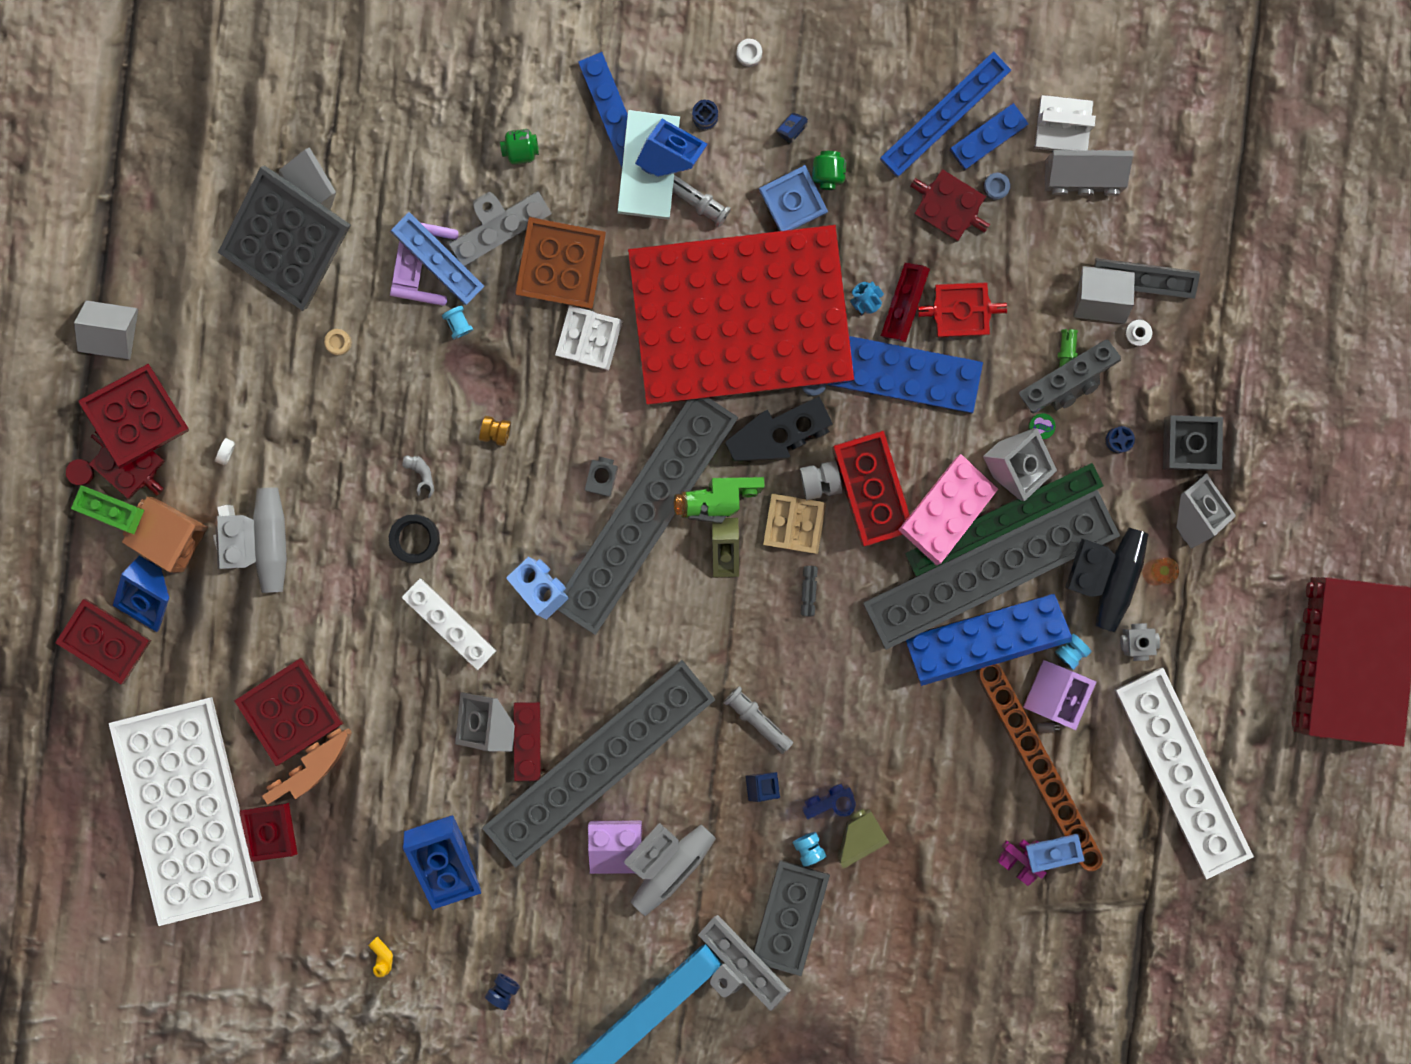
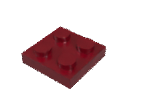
M289 803L240 810L241 822L251 862L298 855Z

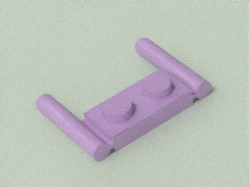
M421 223L433 236L456 240L459 236L456 229ZM399 241L390 296L445 306L447 304L446 296L418 291L422 263Z

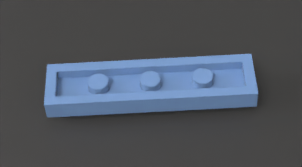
M410 212L391 229L390 232L464 305H467L484 287Z

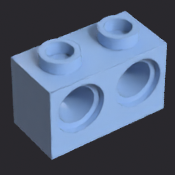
M527 557L506 579L537 616L547 620L569 599L563 592L566 588L556 577L554 579L551 578L548 574L550 571L549 567L541 559L536 561ZM535 571V578L529 583L528 577ZM550 590L551 596L544 602V594Z

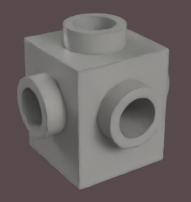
M1147 623L1131 624V629H1123V635L1120 637L1121 650L1124 651V655L1133 656V661L1149 660V655H1157L1156 649L1160 648L1159 634L1155 633L1154 628H1147ZM1144 637V647L1142 648L1139 646V640Z

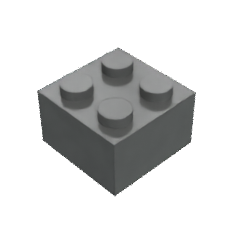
M1168 416L1164 418L1162 470H1222L1223 417Z

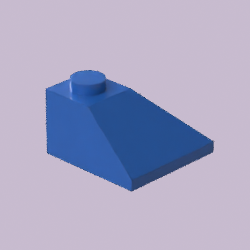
M662 118L647 138L635 164L640 166L646 173L654 174L658 177L692 169L705 150L707 143Z
M139 555L121 574L113 602L114 607L155 632H158L161 627L169 601L162 569Z

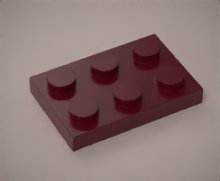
M83 599L55 643L122 685L126 682L152 640L91 601Z

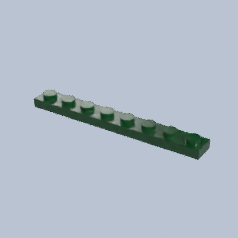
M1090 463L1037 489L1025 501L1016 499L976 518L941 564L936 565L917 547L904 554L915 577L1079 499L1104 485L1093 463Z

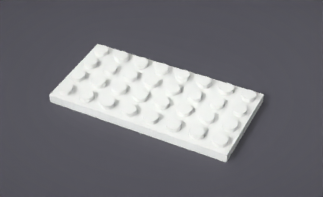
M213 698L109 723L158 926L262 900L254 864L251 862L241 822L240 807Z

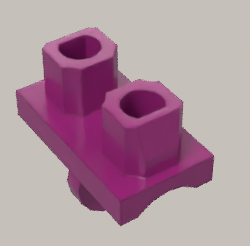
M1023 839L1019 843V846L1025 850L1022 853L1006 840L1002 844L1004 850L997 860L1003 867L1009 871L1017 860L1023 863L1024 867L1016 877L1027 886L1033 883L1038 876L1042 879L1046 875L1044 870L1032 873L1026 845L1030 844ZM1034 840L1031 844L1039 843V841Z

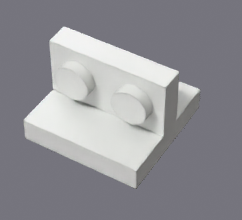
M1042 95L1039 103L1034 149L1052 151L1088 150L1089 135L1095 126L1096 116L1092 115L1093 101Z

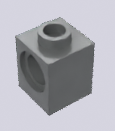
M599 457L598 461L592 460L585 491L608 497L612 496L618 466L613 465L614 460ZM600 469H606L609 472V479L605 483H598L595 479V474Z

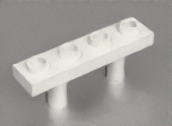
M421 578L403 595L402 598L477 670L496 652L475 629Z

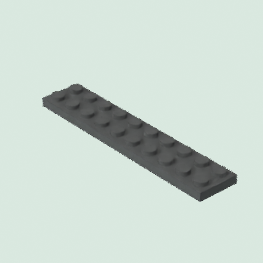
M710 398L687 400L566 584V589L563 592L569 599L557 609L558 611L596 635L684 502V493L692 490L739 417Z
M1097 489L863 602V605L885 650L1074 559L1081 539L1103 545L1120 537V534Z
M681 660L485 824L482 829L516 868L716 699L687 664Z

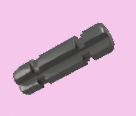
M806 565L803 568L805 580L802 583V616L812 617L815 615V606L813 604L816 602L817 581H815V577H817L818 572L816 566Z

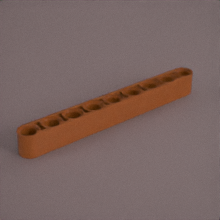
M998 664L991 665L995 669L996 675L990 681L985 680L983 672L987 667L977 669L976 675L1062 836H1069L1074 829L1080 828L1082 830V837L1079 840L1083 856L1089 851L1094 852L1095 857L1092 863L1084 864L1082 861L1078 862V864L1087 871L1099 869L1103 863L1102 854L1002 668ZM1004 689L1008 693V699L1005 703L999 704L996 701V694L999 690ZM1012 713H1018L1020 715L1019 724L1014 727L1010 726L1008 723L1009 716ZM1025 736H1031L1033 744L1029 749H1022L1021 740ZM1038 759H1043L1045 762V768L1041 772H1035L1033 769V764ZM1050 782H1056L1057 791L1053 795H1047L1045 791L1047 784ZM1063 805H1068L1070 808L1069 815L1065 818H1060L1058 816L1059 808Z

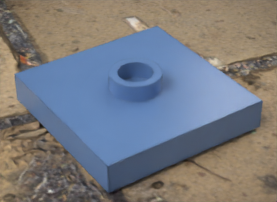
M805 165L759 188L779 231L795 230L828 213Z

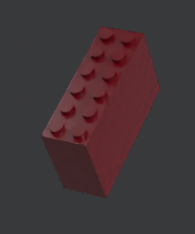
M1311 577L1310 582L1306 586V597L1309 598L1308 608H1305L1303 612V622L1306 623L1305 634H1302L1300 639V648L1303 649L1302 660H1299L1297 666L1300 682L1299 686H1296L1294 694L1295 701H1297V710L1292 715V726L1295 727L1294 732L1315 737L1404 747L1411 688V587L1328 577Z

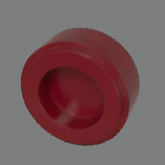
M76 459L68 464L66 477L72 484L86 485L94 477V468L89 465L90 462Z

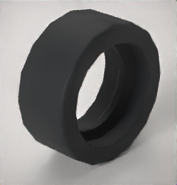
M417 514L399 518L392 525L389 533V546L393 554L401 561L411 564L423 563L431 559L437 552L440 544V535L436 525L429 518ZM409 524L422 525L429 533L430 541L428 547L419 554L407 553L399 543L401 531Z

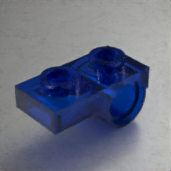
M842 783L828 789V795L822 798L816 795L806 800V806L802 807V810L807 820L830 808L839 816H849L852 814L856 803L849 785L843 787ZM840 797L850 799V805L845 810H840L836 807V801Z

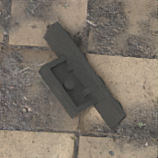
M1106 339L1019 392V395L1033 414L1049 404L1056 411L1062 407L1068 408L1083 394L1089 395L1098 388V385H1100V373L1120 362L1121 356L1110 341Z

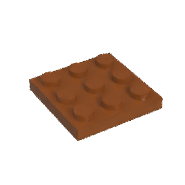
M529 217L515 295L592 309L606 232Z

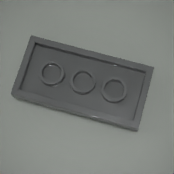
M779 860L753 951L768 967L802 976L830 874Z

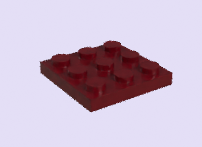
M149 363L78 401L119 469L189 431L188 426Z
M302 658L234 700L276 767L344 724Z

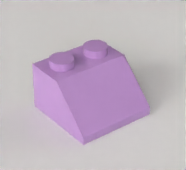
M642 821L589 822L588 852L590 874L635 873L624 861L642 842Z

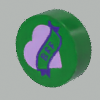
M1041 413L1031 418L1028 429L1038 428L1044 440L1053 435L1056 425L1050 415Z

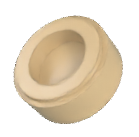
M333 329L326 334L324 345L331 354L341 356L346 354L351 348L352 341L347 332L341 329Z

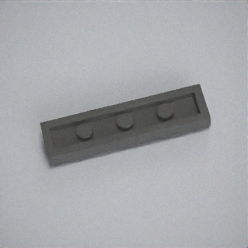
M1095 258L1094 263L1096 268L1134 272V291L1192 299L1196 297L1200 277L1199 271Z

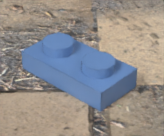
M1078 834L1026 845L1032 873L1084 861Z

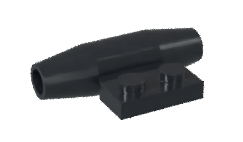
M1128 527L1115 553L1109 547L1081 539L1065 588L1090 597L1100 596L1095 622L1096 627L1115 633L1131 604L1144 566L1148 533Z

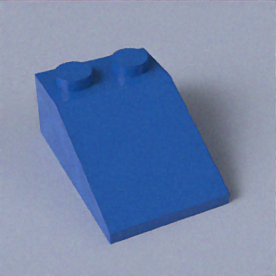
M453 815L404 831L403 850L432 910L481 894V888L463 835Z

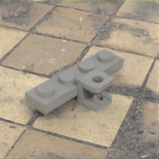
M539 191L504 210L493 193L487 192L473 201L474 210L482 224L452 241L449 245L460 263L465 266L526 230L529 217L544 219L552 213ZM485 202L491 203L492 206L489 210L482 209Z
M718 915L714 916L698 934L724 962L710 980L711 986L722 997L738 992L746 985L772 1011L791 991Z

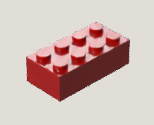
M884 431L834 445L832 447L861 546L864 547L903 535L899 529L910 515Z

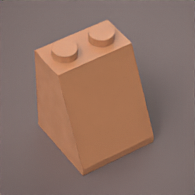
M147 496L137 506L143 509L144 512L135 534L124 531L123 536L125 537L122 543L169 572H184L208 526L154 497Z

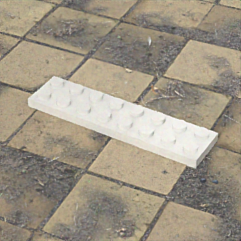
M1161 667L1115 689L1118 699L1204 878L1209 879L1253 858L1254 856L1164 668Z

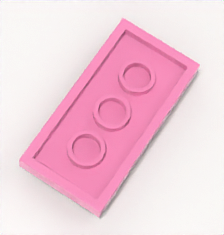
M960 454L945 470L900 527L899 531L936 565L941 564L994 496L998 488Z

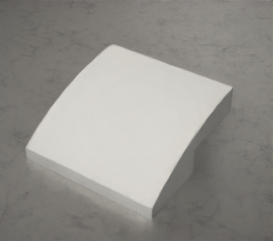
M569 305L555 355L609 371L623 321Z

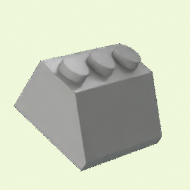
M1053 150L1045 160V191H1052V195H1067L1068 191H1078V195L1081 196L1094 195V192H1104L1105 196H1118L1120 192H1123L1128 187L1133 151Z

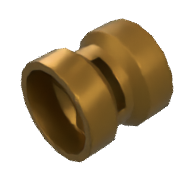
M485 415L479 440L484 442L492 440L497 445L505 447L510 433L511 422L506 420L495 422L493 417Z

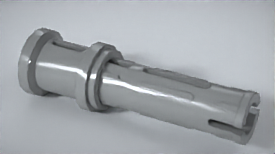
M674 175L672 192L695 207L698 215L701 216L703 214L715 222V226L719 228L726 220L731 208L728 206L725 208L713 200L711 194H702Z
M738 686L723 703L730 705L740 715L739 718L742 721H748L757 731L783 754L790 748L793 741L758 709V703L752 702L741 692L742 688Z

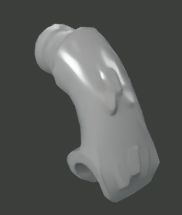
M404 456L402 466L406 469L414 470L422 479V482L419 483L416 489V494L420 496V489L427 488L429 490L428 498H430L434 492L430 468L420 456Z

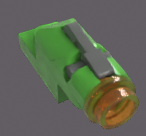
M764 477L712 478L709 483V491L701 489L675 494L674 513L689 520L721 524L726 517H730L738 512L739 494H742V497H756L758 493L762 492L764 489Z

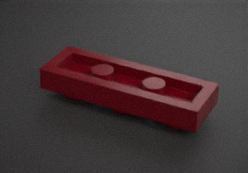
M904 263L880 335L881 337L906 343L930 268L924 265Z
M514 702V781H538L541 778V702Z

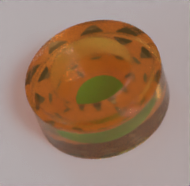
M1160 558L1153 563L1151 573L1157 582L1168 584L1177 579L1179 566L1171 558Z

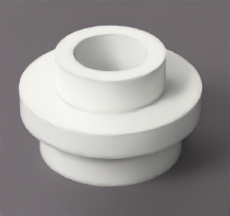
M1135 320L1126 328V338L1132 345H1145L1152 337V328L1144 320ZM1137 328L1143 330L1144 335L1142 337L1136 336L1135 330Z

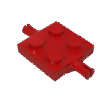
M988 282L935 285V301L933 306H918V317H934L937 338L990 335L989 321L991 315L1007 314V303L991 304L988 296Z

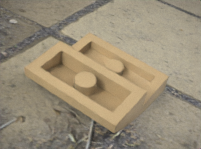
M772 494L763 545L818 554L826 503Z

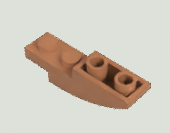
M338 728L327 735L329 741L320 746L317 742L304 750L307 755L302 757L301 760L306 768L304 769L300 765L288 773L291 777L282 783L278 779L266 788L269 792L262 796L267 805L289 791L297 799L319 783L341 757L352 734L351 730L347 729L342 732Z

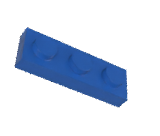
M1013 103L951 147L950 151L965 171L1027 127L1029 123Z

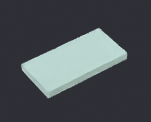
M628 110L617 214L669 220L674 173L658 177L654 174L646 173L635 163L647 138L663 118L679 127V116Z

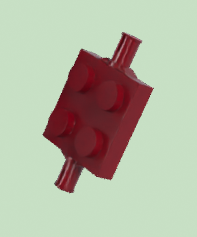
M942 169L936 180L929 186L917 178L912 182L910 188L923 195L921 204L914 215L954 240L959 241L964 231L971 225L983 233L990 226V223L977 216L979 207L986 196Z
M94 434L91 435V438L101 446V449L89 465L127 499L130 500L138 490L145 486L155 496L160 494L159 491L162 492L164 490V487L153 479L156 471L165 462L158 454L152 451L119 469L102 440Z

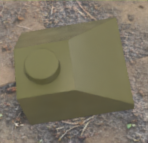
M863 808L857 810L850 815L851 820L846 823L837 856L843 869L889 843L870 809L866 811Z

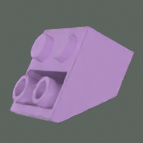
M1043 660L1023 708L1076 730L1096 681Z

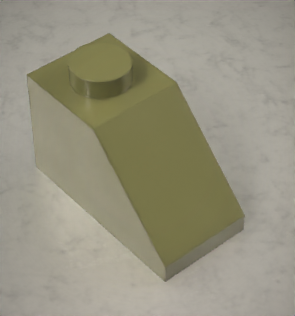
M725 518L721 524L712 523L713 577H739L738 518Z

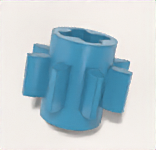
M861 282L854 287L852 294L855 298L851 299L850 302L861 314L864 312L871 314L881 307L880 297L884 293L874 282Z

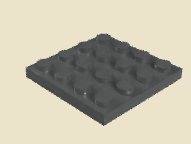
M264 165L259 168L218 253L304 311L308 308L351 224Z

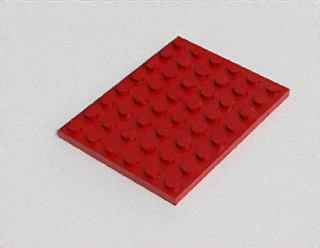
M836 225L628 249L647 405L854 381Z

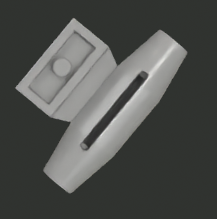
M257 488L253 519L244 515L215 516L218 569L246 568L255 563L261 592H283L287 554L285 517L278 488Z
M659 823L624 861L632 871L644 880L630 903L644 916L667 900L699 866L716 838L701 824L679 841Z

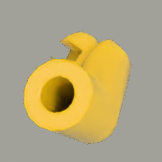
M377 936L368 946L377 955L373 973L375 976L382 978L388 975L392 969L393 954Z

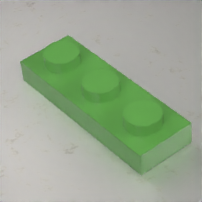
M83 485L80 486L71 507L72 510L132 534H135L144 512L143 509Z

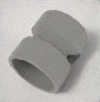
M836 461L822 463L820 468H816L814 465L800 468L806 501L821 498L822 493H825L827 496L842 494V485Z

